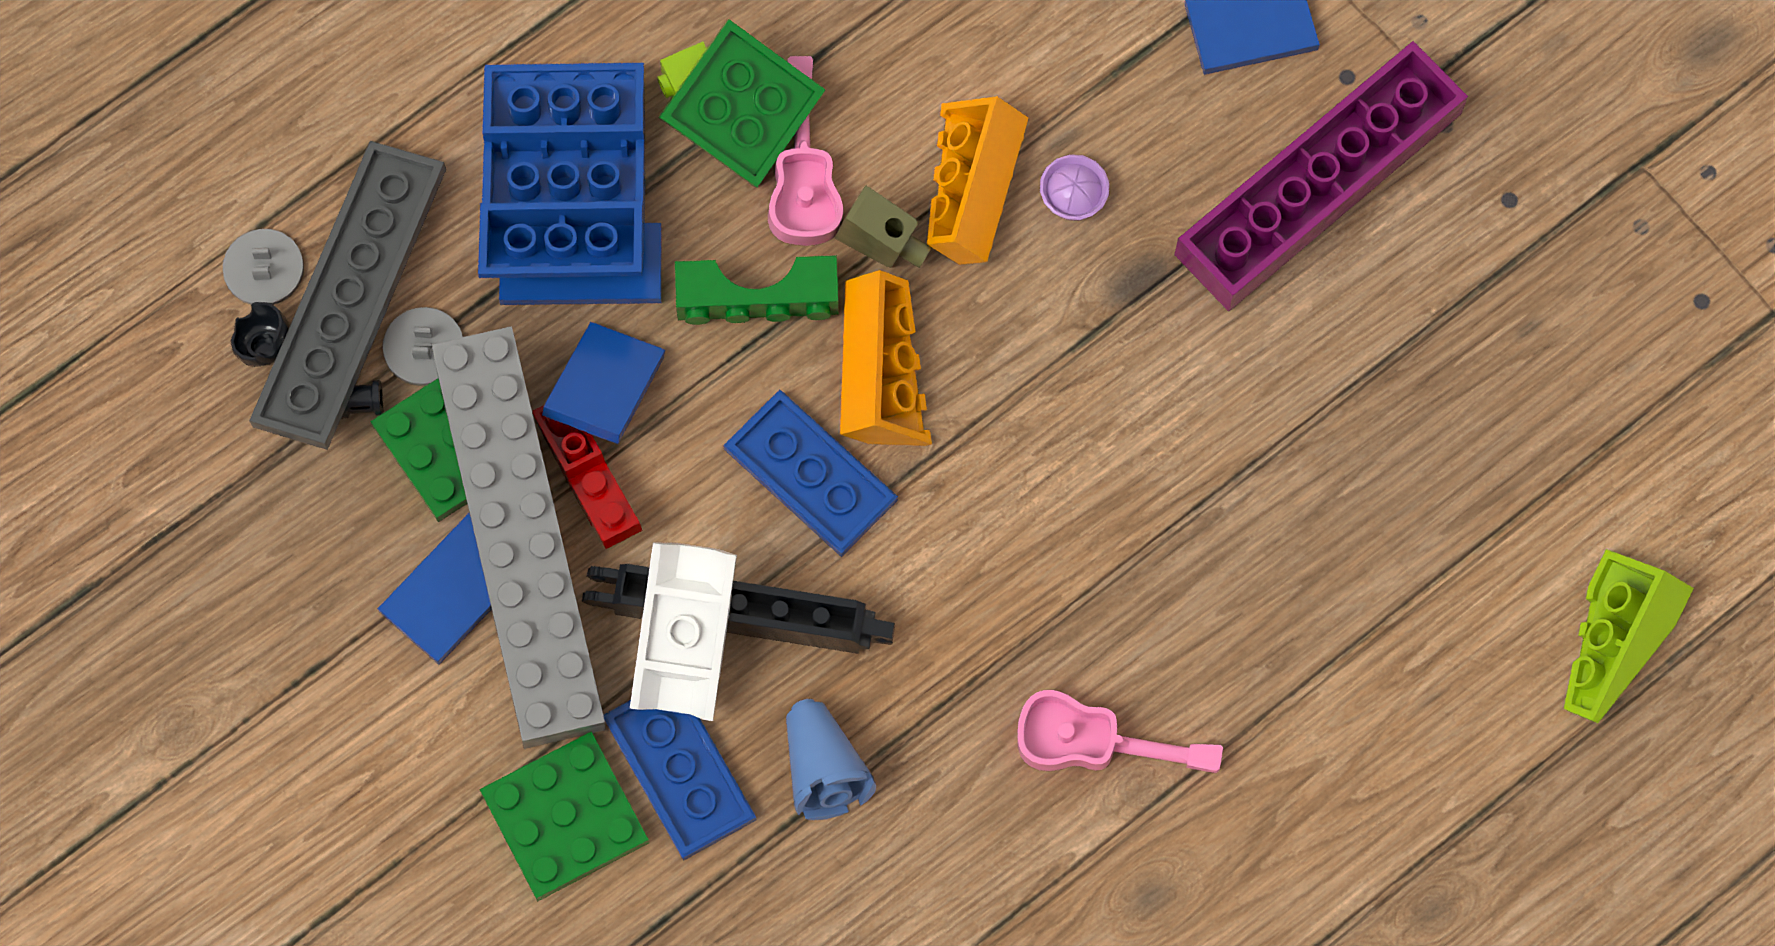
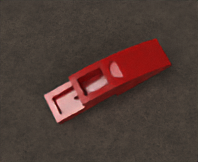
M543 406L533 410L532 414L556 462L605 549L643 531L638 518L608 468L593 436L585 431L542 416Z

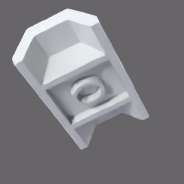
M653 543L630 702L631 709L666 710L691 714L704 720L713 721L732 597L736 554L720 549L681 543Z

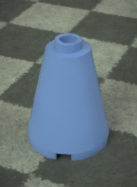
M805 699L795 703L786 716L793 800L797 814L800 815L803 812L805 819L825 820L848 813L847 805L857 799L860 806L867 802L876 790L874 777L825 704L815 702L813 699Z

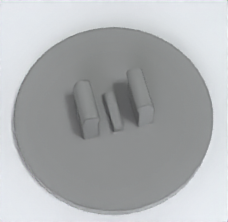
M257 229L241 235L230 245L223 260V276L229 290L239 300L250 305L254 302H269L274 305L284 301L297 289L304 272L303 257L296 243L284 233L272 229Z
M428 307L408 310L394 319L385 333L383 339L385 361L392 373L402 381L413 385L426 386L438 378L431 344L463 337L462 332L454 319L443 311Z

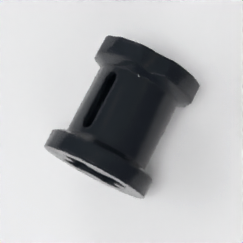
M373 380L372 384L355 385L342 419L349 418L350 414L374 412L377 416L383 414L381 381Z

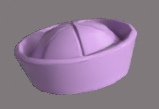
M1067 155L1057 158L1046 167L1040 179V193L1044 204L1055 215L1065 220L1079 221L1093 216L1103 208L1109 196V180L1105 170L1096 161L1083 155Z

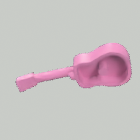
M790 56L788 58V63L812 79L813 58L811 56ZM808 115L794 134L795 149L785 150L777 158L775 167L777 186L771 196L768 210V224L773 235L785 243L803 246L822 244L831 240L839 231L843 216L841 197L832 181V158L828 152L810 148V121Z
M1043 690L1030 696L1023 706L1018 722V750L1020 756L1025 763L1038 770L1055 771L1071 766H1081L1095 771L1102 770L1109 765L1114 752L1187 764L1186 768L1217 773L1220 770L1223 752L1221 745L1190 744V748L1123 737L1117 735V719L1111 710L1103 707L1085 706L1069 695L1059 691Z

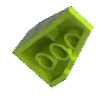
M1606 549L1588 585L1586 600L1590 602L1587 622H1581L1578 636L1583 638L1580 657L1572 664L1564 709L1598 724L1674 629L1694 588L1662 569Z

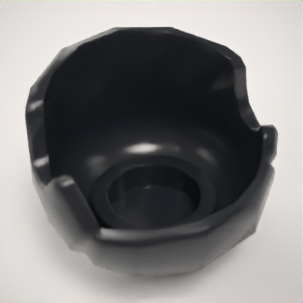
M252 303L250 314L235 319L234 333L230 340L234 355L244 364L251 367H260L274 363L290 327L286 317L272 303Z

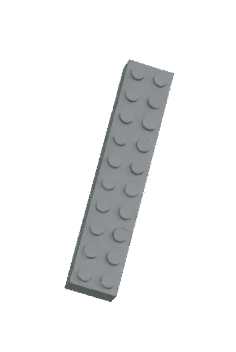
M512 326L431 344L523 748L527 749L585 735L591 731L592 733L604 731L605 720Z

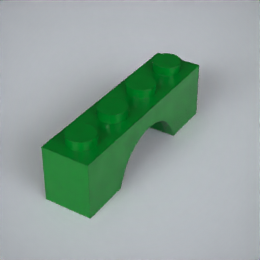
M837 255L796 257L791 270L781 281L762 289H749L734 284L724 276L716 260L675 261L678 321L685 320L686 323L691 325H702L708 323L710 319H726L730 323H745L750 318L766 317L768 321L782 322L789 320L790 316H807L810 320H825L830 318L831 315H839Z

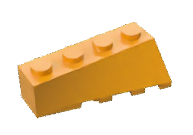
M998 96L941 104L940 116L945 119V128L943 131L938 132L937 147L942 149L941 165L936 166L934 170L933 180L939 185L938 195L931 199L927 245L959 265L988 261L1029 117Z
M881 270L845 281L840 435L867 444L932 445L930 430H924L921 413L927 410L925 394L918 393L915 372L921 370L919 354H916L912 347L910 335L916 331L909 282Z

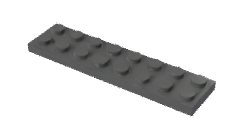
M373 141L369 142L249 422L253 428L328 450L446 172L444 162Z

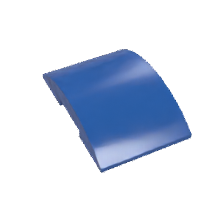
M644 63L485 65L482 132L484 139L482 203H480L478 277L642 276L645 225Z

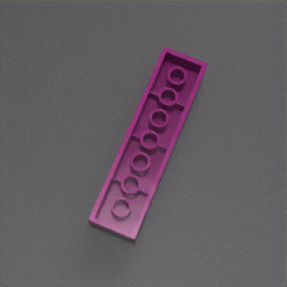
M1412 41L1182 234L1177 240L1174 255L1229 312L1462 114L1468 96Z

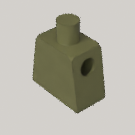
M867 185L861 191L835 236L836 240L889 268L893 266L898 256L920 268L932 248L911 235L919 223L914 217Z

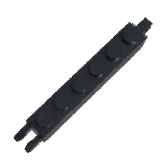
M620 564L618 570L591 566L588 568L586 577L595 582L616 584L615 593L586 591L583 592L582 602L590 606L613 609L615 615L642 619L650 567ZM733 581L726 633L859 654L860 649H870V643L888 645L893 643L895 623L875 619L876 612L866 610V604L858 600Z

